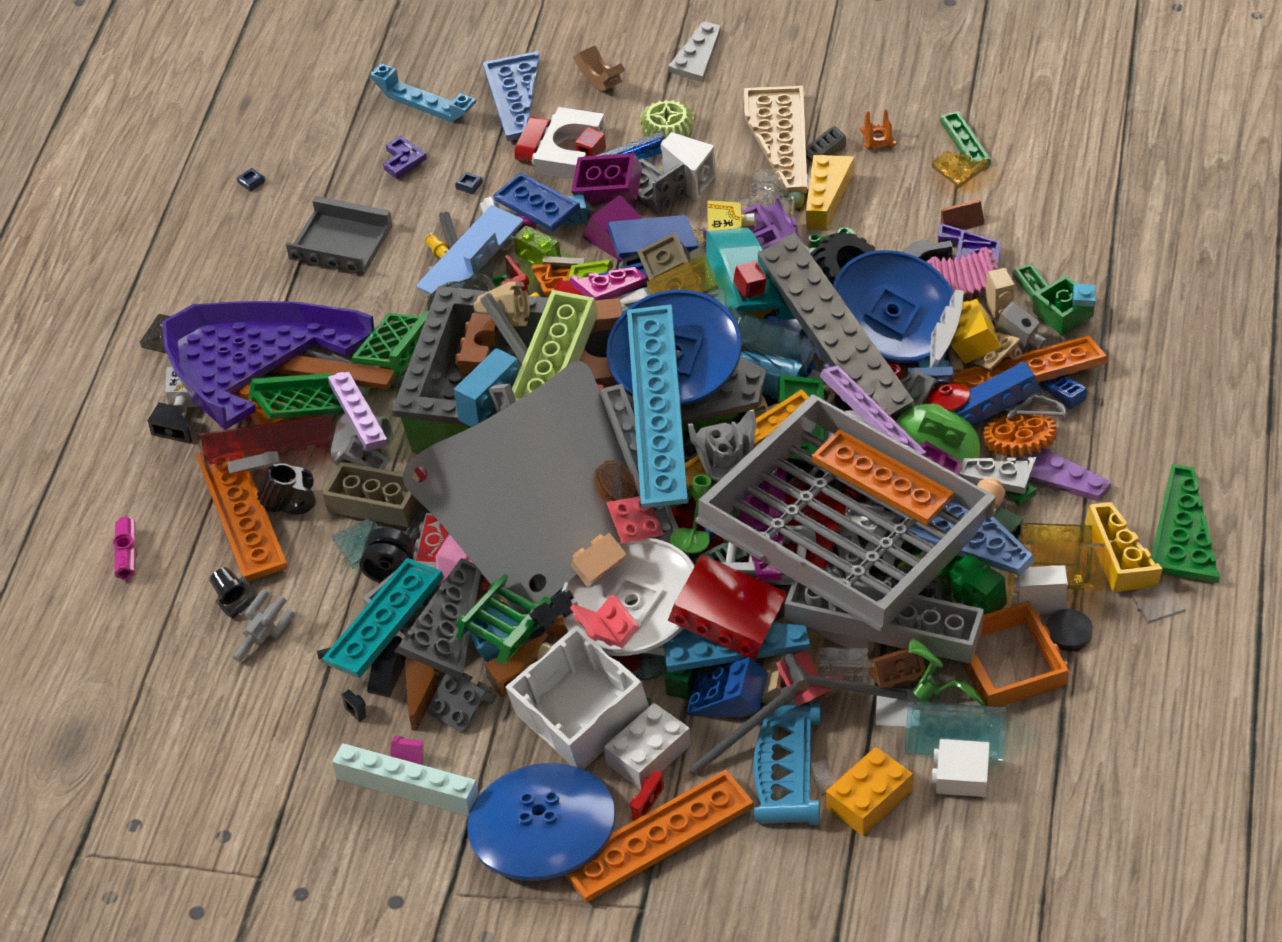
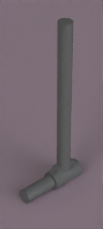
M793 654L785 656V661L790 669V675L798 690L803 691L810 685L899 700L907 699L908 693L904 690L881 688L880 686L808 675L798 665Z

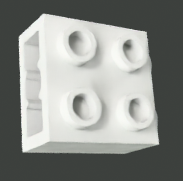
M1065 565L1029 567L1021 576L1017 575V578H1013V591L1016 593H1012V605L1029 601L1035 612H1039V615H1051L1058 610L1066 609L1068 582Z
M940 739L939 749L934 748V763H938V768H933L932 783L937 784L936 793L986 797L990 742Z

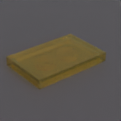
M705 254L646 282L651 294L667 290H690L709 294L719 289Z

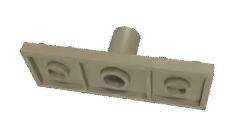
M675 232L637 251L655 293L667 290H690L702 293Z

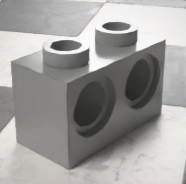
M352 436L342 445L333 463L339 466L340 462L385 470L390 459L376 450L366 451L361 441Z

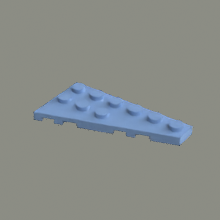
M539 51L483 62V69L507 141L518 140L530 118L540 59Z

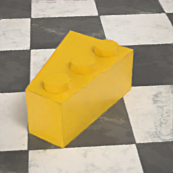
M977 298L970 302L962 303L958 326L951 342L952 348L965 364L1002 347L998 341V335L994 331L995 327L990 315Z

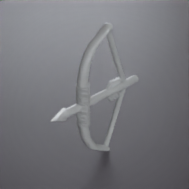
M1041 388L1040 392L1022 400L1021 404L1005 409L1010 412L1007 415L1009 419L1016 414L1063 416L1066 418L1067 412L1064 405L1060 402L1049 399L1046 396H1041L1044 393V388ZM1029 403L1047 404L1056 407L1062 412L1026 411V406Z

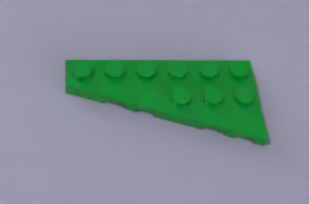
M1172 464L1151 559L1155 564L1158 563L1162 567L1163 574L1219 583L1220 576L1216 568V558L1211 546L1212 541L1206 515H1204L1203 502L1199 494L1195 468Z

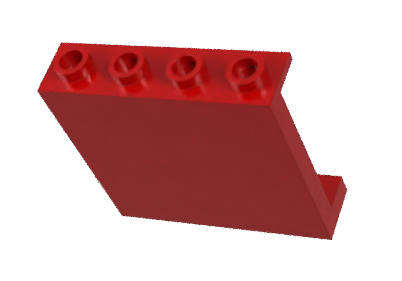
M701 554L673 604L668 621L756 660L759 650L783 606L787 592L763 581H758L754 577Z

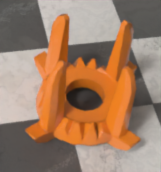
M884 109L883 126L879 124L875 126L872 122L870 123V112H866L864 126L860 127V131L864 135V142L866 143L864 147L869 150L885 146L893 147L897 141H893L892 124L888 118V111ZM874 134H882L884 136L881 138H875Z

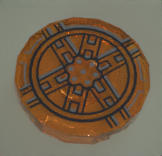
M606 460L596 468L594 481L598 491L606 500L617 501L634 496L636 490L635 481L630 471L623 464L615 460Z

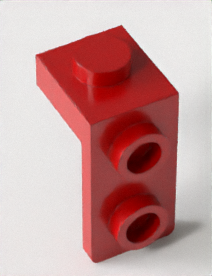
M509 255L505 256L506 270L512 278L500 284L503 285L516 281L523 282L524 287H521V289L528 293L527 285L530 284L528 276L520 271L516 260L513 261Z

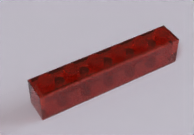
M325 414L197 435L201 460L207 461L208 465L221 463V459L225 458L234 461L243 459L244 455L251 454V456H255L269 451H277L278 454L286 453V449L289 448L301 451L307 450L308 445L316 444V448L327 447L329 442H333L334 431L331 415Z

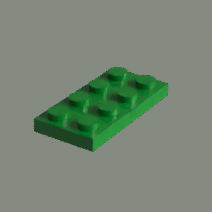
M780 375L778 378V404L800 390H803L809 397L814 394L824 400V381ZM816 424L811 433L824 440V428ZM807 441L800 447L812 455L819 449ZM793 454L787 459V462L809 464Z

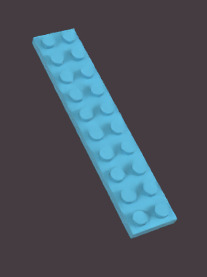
M672 304L627 310L641 506L643 509L688 503Z

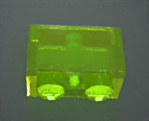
M526 225L514 236L516 255L535 265H541L544 256L561 257L559 240Z

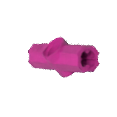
M126 516L120 517L115 522V538L113 539L115 548L114 573L116 578L122 580H130L135 575V559L137 557L136 523L134 519Z

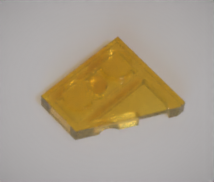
M950 151L944 152L931 162L933 169L958 188H961L989 166L987 159L982 158L981 161L971 159L969 155H958Z

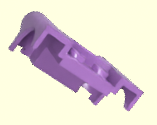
M777 195L774 196L775 204L765 208L763 204H756L742 210L743 214H755V226H745L743 228H749L764 249L793 232L796 233L803 243L797 230L794 216L790 217L791 220L788 218ZM703 227V237L706 241L707 230L705 229V227Z

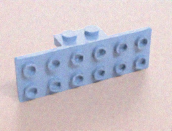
M491 205L416 285L417 289L433 297L438 286L463 289L524 223L523 219Z

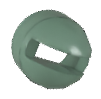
M801 192L790 193L788 196L789 206L795 210L803 207L805 195Z

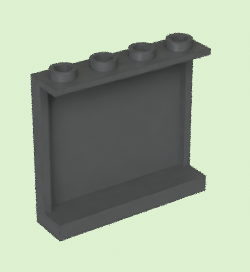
M315 196L312 201L314 212L294 244L286 243L289 259L364 275L393 226L390 211Z

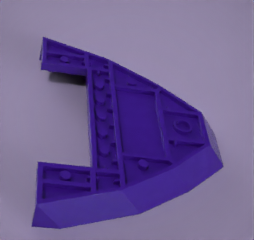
M234 301L192 304L162 321L164 348L175 374L193 401L218 425L227 430L256 412L254 403L232 395L233 393L250 384L252 379L262 377L315 344L345 356L359 349L374 331L373 316L358 310L303 302Z

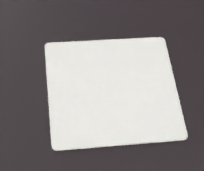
M898 689L907 691L908 696L906 700L877 696L876 725L919 727L920 699L911 691L912 689Z

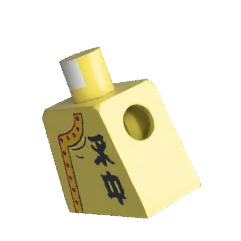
M707 201L708 231L755 226V214H743L741 203Z

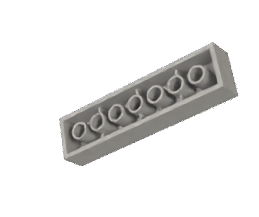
M795 580L785 602V622L804 625L809 628L903 649L909 648L910 641L916 639L935 656L970 664L983 628L984 609L917 595L880 632ZM856 581L851 586L878 603L886 596L866 583Z

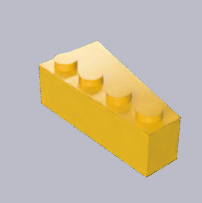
M813 155L806 207L807 229H828L836 213V208L840 205L842 196L847 191L850 180L854 177V157Z
M1112 502L1089 505L1085 526L1112 592L1156 588L1162 573V567L1158 563H1154L1151 559L1152 554L1147 548L1144 549L1141 546L1135 532L1132 533L1127 528V522Z

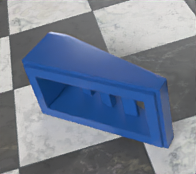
M1065 376L1040 382V386L1069 409L1077 406L1087 398V388Z

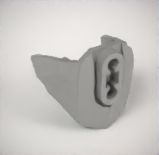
M749 410L738 424L732 422V425L721 423L701 428L697 434L693 424H688L691 442L695 445L701 463L712 480L719 482L754 448V434L757 427L754 410Z

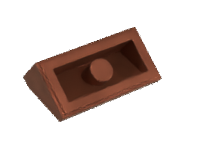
M976 200L941 209V223L962 230L984 225L981 201Z

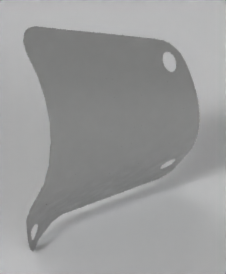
M578 360L569 363L547 382L492 417L423 450L408 462L403 473V482L406 489L443 525L489 583L492 584L494 580H499L506 574L508 579L505 588L533 603H539L544 596L551 598L565 583L576 575V572L570 566L574 559L572 555L581 548L586 550L592 546L591 541L600 534L604 537L610 533L617 543L621 541L606 503L638 497L636 489L634 492H630L633 480L630 482V489L627 486L629 483L626 481L623 484L624 488H620L618 486L621 480L616 476L613 477L615 478L614 483H618V491L614 487V483L613 491L616 490L618 494L614 495V497L613 495L611 496L612 482L609 477L611 478L612 476L606 474L605 471L609 474L616 473V467H613L612 471L608 470V467L616 466L618 470L621 469V472L617 471L616 476H619L618 473H620L622 478L627 481L629 477L630 479L632 478L593 373L587 364ZM616 462H617V465H618V466H616V465H609V466H607V467L605 468L604 473L602 472V470L600 471V468L603 469V467H604L606 464H608V463H616ZM620 464L621 467L623 465V467L627 470L625 473L622 471L623 469L619 467ZM419 466L423 467L428 474L423 482H416L412 476L414 469ZM536 574H542L546 578V585L540 592H533L529 588V581ZM502 597L509 607L515 608L517 612L523 615L525 613L529 614L528 610Z

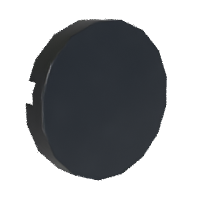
M1058 610L1051 614L1046 621V626L1050 632V639L1061 650H1079L1085 647V644L1092 639V622L1084 613L1078 610Z

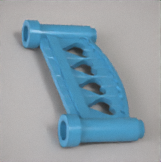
M810 701V704L798 707L797 705H782L762 721L763 725L755 746L753 772L755 787L761 804L759 807H754L755 822H760V824L809 822L810 825H820L819 800H810L811 726L821 725L822 723L821 702ZM776 727H781L792 733L780 741L773 740L775 736L773 729ZM775 747H781L791 752L790 755L781 760L775 761L772 759L775 755L772 750ZM776 766L791 772V774L778 781L772 779L774 776L772 769ZM775 786L791 792V794L778 801L771 799L774 795L772 788Z

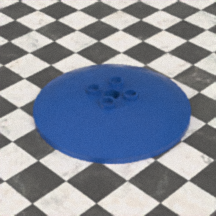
M872 251L861 254L849 261L840 270L833 284L837 293L886 361L911 363L930 358L931 334L936 324L940 323V317L945 307L949 306L950 299L954 293L948 281L932 265L916 256L900 251ZM892 308L896 310L897 314H890L887 309Z
M667 290L640 299L621 314L608 338L607 359L610 371L618 385L623 384L625 392L633 397L627 310L672 304L676 350L681 351L680 355L676 356L680 406L709 397L730 379L739 363L741 336L733 315L716 299L696 291Z
M534 764L501 776L479 795L469 814L468 837L475 855L490 870L516 880H548L578 870L593 860L603 850L614 829L615 809L607 787L590 772L567 764ZM538 811H545L542 815H534Z

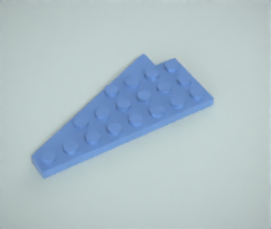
M952 500L944 508L960 518H963L969 512L968 509ZM936 516L931 521V523L947 532L955 526L939 516ZM986 517L973 539L957 554L958 556L965 557L970 553L982 562H989L991 567L1021 576L1035 562L1033 555L994 517ZM905 518L900 520L897 524H901L905 520ZM913 524L908 529L926 542L933 543L934 546L941 540L916 524Z

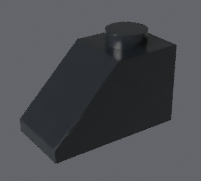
M158 402L147 420L151 435L191 444L192 438L189 427L179 407Z
M390 642L371 664L367 688L368 693L390 698L406 660L404 655L394 652L400 643Z

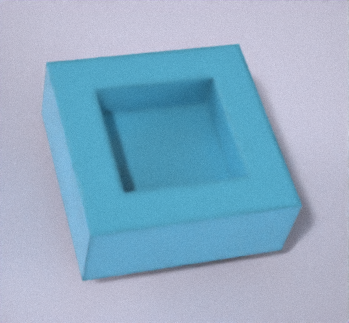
M1074 283L1073 305L1095 307L1096 285Z

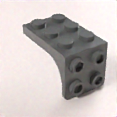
M641 158L639 160L643 168L637 201L658 214L687 194L684 164L679 163L664 173Z

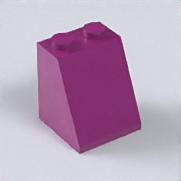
M619 195L591 216L582 237L612 257L622 261L624 258H618L607 228L608 222L643 218Z

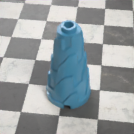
M746 351L741 352V357L766 369V380L762 392L770 395L772 399L777 401L778 378L780 375L803 377L804 363L786 358L784 360L769 355L761 356Z

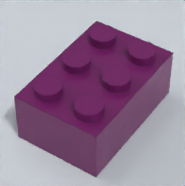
M635 153L578 157L571 192L574 196L583 194L585 202H589V204L610 203L619 195L627 202L637 201L643 166Z

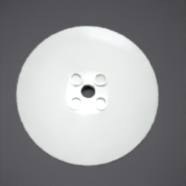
M648 538L625 544L619 541L618 544L627 554L624 561L589 587L583 583L577 574L563 586L562 591L565 590L567 592L570 590L574 596L571 600L572 603L577 601L578 606L595 612L599 610L610 595L618 597L640 626L623 648L615 645L608 646L603 641L597 640L596 642L607 655L629 656L650 651L665 644L683 629L669 622L668 618L673 604L690 576L694 565L689 557L679 548L662 540ZM638 600L634 605H627L629 601ZM574 613L565 618L562 615L568 631L576 625L584 632L587 631L583 625L575 620Z

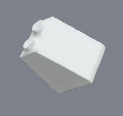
M671 132L662 141L660 147L664 173L679 163L684 164L687 195L697 201L716 177L714 145Z

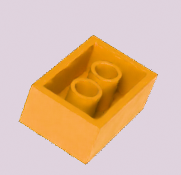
M875 747L826 790V809L864 836L913 791V773Z

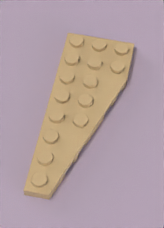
M803 86L744 88L745 120L787 194L792 192L807 193Z

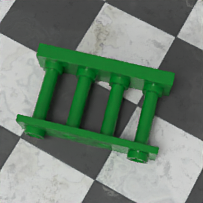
M506 574L499 580H494L489 591L466 616L462 615L456 624V627L459 628L456 635L457 639L460 640L467 631H470L497 646V650H499L497 661L504 665L537 629L536 624L539 622L538 620L533 622L529 614L525 613L523 615L497 601L499 596L501 595L528 610L529 613L532 612L533 608L544 602H547L549 607L552 604L551 599L546 596L539 603H533L505 588L508 579ZM491 607L518 622L519 625L511 626L486 611ZM480 619L506 633L508 637L500 638L475 623Z

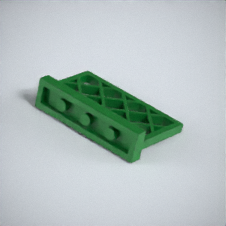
M424 311L421 316L387 313L352 356V363L390 367L391 370H395L397 375H400L410 363L429 311Z
M331 373L251 380L248 398L251 402H258L270 419L344 413L342 406L329 385L328 377L333 376Z

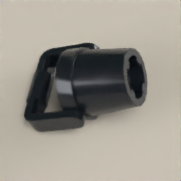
M228 567L216 570L210 577L209 581L219 598L216 600V603L230 618H235L239 613L247 609L258 595L245 577L239 579ZM246 588H248L251 594L229 612L225 605L240 599L244 595Z

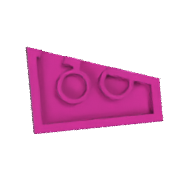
M635 267L611 270L607 275L590 273L587 278L579 279L578 275L570 276V284L583 295L593 297L597 301L610 299L647 284V277Z

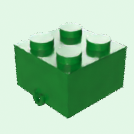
M1067 275L1037 291L1033 297V313L1061 336L1093 317L1095 308L1073 305V285L1077 283Z
M968 553L950 570L953 598L957 603L963 602L964 605L984 609L983 615L1001 610L1007 604L1005 577L992 569L989 562H982Z

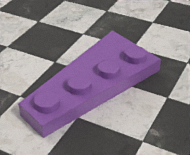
M1041 448V453L1033 451L1031 456L1025 453L1019 460L1028 461V457H1036V465L1029 482L1034 484L1042 482L1049 484L1052 489L1070 490V494L1098 502L1111 488V481L1047 449Z

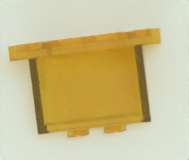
M1021 523V540L1018 541L1033 555L1035 562L1030 567L1065 565L1068 582L1067 589L1102 590L1105 545L1103 543H1092L1091 525ZM1009 572L1008 587H1013V578H1017V575Z

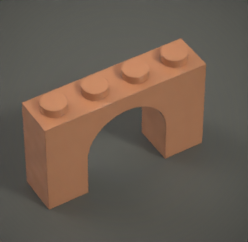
M620 298L595 301L598 315L590 334L613 328L615 322L622 314ZM584 350L580 361L588 365L593 373L596 384L604 385V388L618 385L610 371L608 359L594 357Z

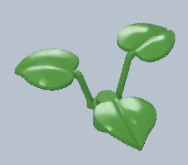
M703 474L694 476L693 482L690 484V490L687 491L688 500L692 496L696 501L692 530L689 528H678L672 532L670 537L671 544L686 554L701 553L709 545V535L704 531H696L697 522H695L699 513V499L712 488L711 478ZM680 504L670 505V507L675 508L678 507ZM737 507L729 515L739 516Z
M912 639L909 643V653L923 656L931 662L923 677L911 691L926 703L934 693L939 695L948 687L956 686L978 701L986 715L988 710L982 696L963 681L953 679L938 688L937 685L940 682L932 674L937 666L942 668L943 664L940 661L943 657H936L922 643Z

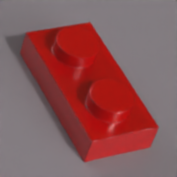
M654 770L650 777L645 778L639 794L632 798L630 809L633 821L647 814L663 791V773Z

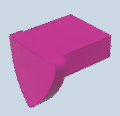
M394 736L390 748L391 757L422 765L424 761L423 741Z

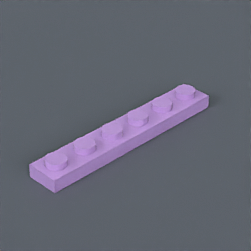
M838 365L822 370L820 377L869 426L925 456L926 451Z
M340 372L329 376V385L365 450L370 451L388 446L385 434L349 372Z

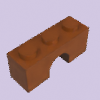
M472 313L470 322H466V336L462 337L461 352L456 355V366L459 367L460 376H468L490 354L489 347L487 346H496L500 330L489 314Z

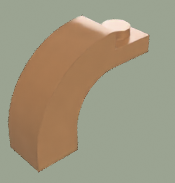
M596 45L579 52L573 57L583 76L596 89L605 91L623 82L620 74L625 71L622 63L612 68L609 67L602 59Z

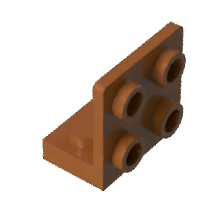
M909 648L873 658L874 667L868 668L870 676L881 688H893L897 683L903 681H916L926 672L923 656L909 653Z

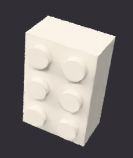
M653 703L604 746L606 765L641 790L645 778H649L654 770L662 772L691 746L690 728Z

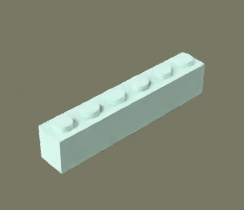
M343 743L332 761L337 780L469 816L472 806L479 797L477 783L474 779Z

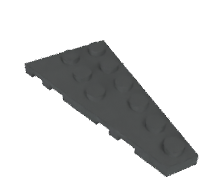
M463 558L457 562L394 652L459 679L463 674L470 631H467L459 640L456 638L459 629L456 627V624L462 615L466 616L475 606L481 571L474 563Z

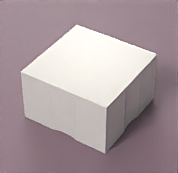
M578 625L556 642L546 655L534 664H531L506 686L516 715L570 765L581 769L586 768L604 752V746L649 707L642 682L620 662L608 656L600 645L588 637L586 632Z

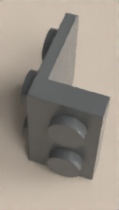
M463 672L459 679L445 674L427 708V712L457 731L465 732L482 700L493 704L497 695L490 692V686L480 681L477 684L472 682L473 677Z

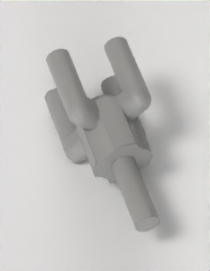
M263 589L260 591L245 612L246 617L251 621L243 631L246 639L233 655L234 660L241 662L252 645H260L268 635L278 638L295 616V613L288 609L275 626L274 618L287 602L284 597L279 596L274 604L270 603L264 612L258 613L257 611L269 596L267 591Z

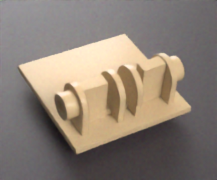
M997 332L998 341L1002 347L969 363L992 370L1004 357H1011L1015 360L1019 359L1022 356V351L1018 346L1021 339Z

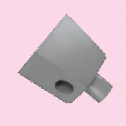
M1011 302L1000 314L995 333L1000 332L1020 338L1021 341L1018 343V346L1022 353H1025L1030 346L1041 349L1046 342L1045 338L1037 334L1039 321L1014 302Z

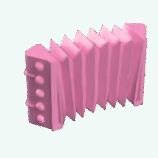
M987 247L981 248L978 255L974 251L972 256L968 253L967 258L962 255L960 260L955 256L954 261L950 257L948 261L944 257L941 262L937 257H932L926 261L944 276L953 292L955 289L964 291L963 302L966 297L971 301L973 295L979 298L980 293L985 296L986 273L997 270L993 251Z

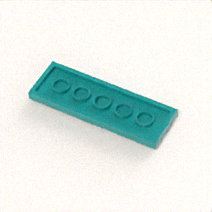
M406 558L322 659L325 665L360 679L444 578L442 571Z

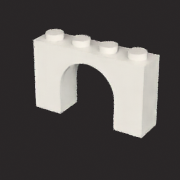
M558 107L555 115L553 114L551 117L550 126L545 129L544 138L540 140L537 152L533 154L532 165L535 166V174L574 180L578 157H586V153L562 149L558 145L568 139H578L587 128L603 133L605 130L604 114Z

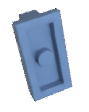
M953 366L908 368L909 374L918 369L936 379V384L939 385L954 382Z

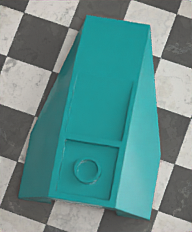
M749 228L707 231L705 293L715 297L733 315L736 322L738 312L767 309L775 310L778 321L796 319L768 278L764 294L745 299L733 280L736 265L756 261L758 264L757 253L764 250Z

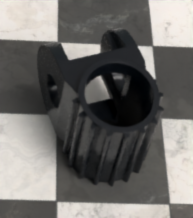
M283 463L273 464L272 467L269 466L256 494L258 496L257 500L260 502L259 504L272 512L282 511L289 514H303L310 511L316 503L315 494L310 490L314 484L313 474L305 468ZM299 497L304 499V501L293 503L292 499Z

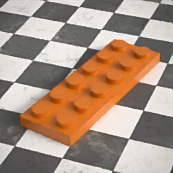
M840 429L812 455L813 463L926 526L954 498L952 490Z

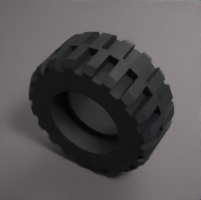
M839 232L826 237L810 254L833 285L840 272L839 267L843 268L853 258L875 251L876 248L872 244L869 245L867 240L858 238L855 234L849 233L847 235V232Z

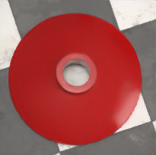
M946 384L934 389L929 394L926 403L937 404L947 411L953 412L963 407L969 401L970 391L962 384Z

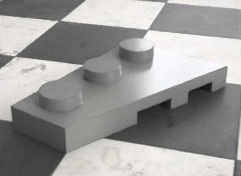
M1028 457V461H1016V458H1007V461H994L992 458H964L958 476L973 484H978L983 479L994 478L1003 484V488L1006 491L1025 494L1036 465V457Z

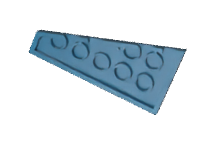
M773 623L759 650L757 658L810 650L806 626ZM685 628L674 638L663 644L668 672L736 662L748 658Z

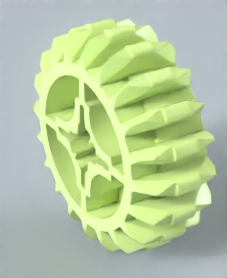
M666 99L664 102L658 100L656 104L651 103L650 107H645L640 120L643 135H646V138L651 139L652 142L658 141L659 144L671 132L689 137L694 124L691 109L686 104L683 105L681 101L676 103L674 99L672 101H667Z

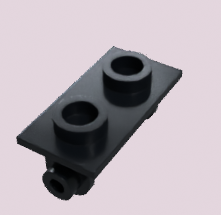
M564 590L551 598L555 607L550 608L548 603L544 602L532 609L529 616L533 622L538 620L539 623L536 624L537 629L542 626L544 630L555 624L554 619L558 616L563 615L565 618L573 613L570 607L572 604L578 605V602H571L574 596L570 590L567 592Z

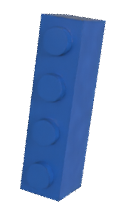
M1022 362L970 389L969 401L960 409L955 410V412L974 426L1041 390L1034 373L1025 362Z

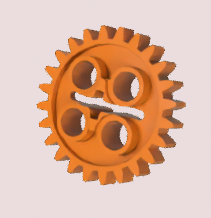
M1001 414L1000 419L993 418V422H988V427H984L985 432H983L985 445L989 447L990 451L995 450V454L1002 452L1003 456L1011 454V457H1014L1016 454H1019L1023 457L1024 453H1028L1031 456L1033 451L1041 453V448L1048 449V445H1053V440H1056L1057 428L1055 421L1051 420L1050 416L1016 414L1009 419Z

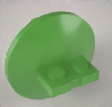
M922 404L909 408L896 421L920 447L926 440L962 462L964 458H979L980 443L975 429L969 421L964 420L962 416H958L955 411H947L937 404Z

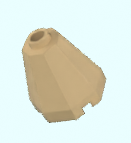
M517 281L508 282L478 296L477 301L474 303L475 313L488 314L480 298L487 293H491L512 326H526L528 321H524V318L529 317L530 309L528 293L521 289V287H524V283Z

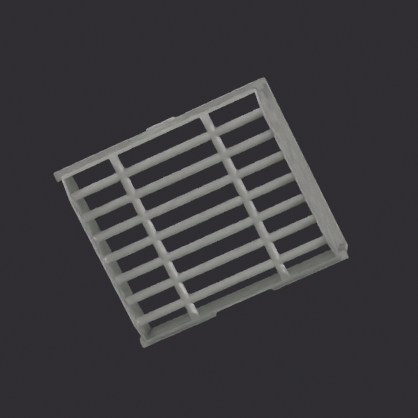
M812 394L699 499V513L695 522L755 558L764 561L880 632L973 539L986 517L992 518L996 514V509H994L996 496ZM816 424L833 434L840 429L954 492L952 501L968 509L969 512L963 518H960L943 509L937 516L955 525L949 532L931 522L926 526L813 463L812 454L800 447L805 441L818 448L826 442L811 433ZM793 454L826 474L822 478H815L786 460ZM779 467L812 487L808 491L802 492L771 474V472L773 473ZM835 478L902 516L905 520L901 524H895L828 484ZM763 481H767L798 499V501L793 505H787L758 488V486ZM819 492H823L892 533L888 537L882 538L814 499V497ZM752 494L784 514L780 518L774 519L743 500ZM808 505L878 547L874 551L868 552L800 511ZM737 507L766 524L769 528L765 532H758L729 515V513ZM793 518L864 561L860 565L854 566L787 527L786 524ZM913 524H916L941 540L933 546L907 530ZM779 532L850 575L846 579L839 580L773 541L772 538ZM901 537L927 552V554L920 560L895 546L894 543ZM887 551L914 568L906 574L883 561L880 557ZM873 565L900 582L894 588H891L867 574L866 571ZM859 579L886 596L878 603L851 586Z

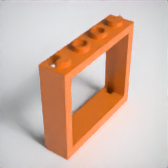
M1029 601L983 615V628L980 637L1025 623L1049 665L1051 672L995 689L976 653H974L971 664L961 663L977 692L984 699L987 710L1068 685V675L1070 674L1067 668L1068 663L1061 658L1058 645L1056 643L1053 644L1047 626L1042 625L1039 612H1035Z

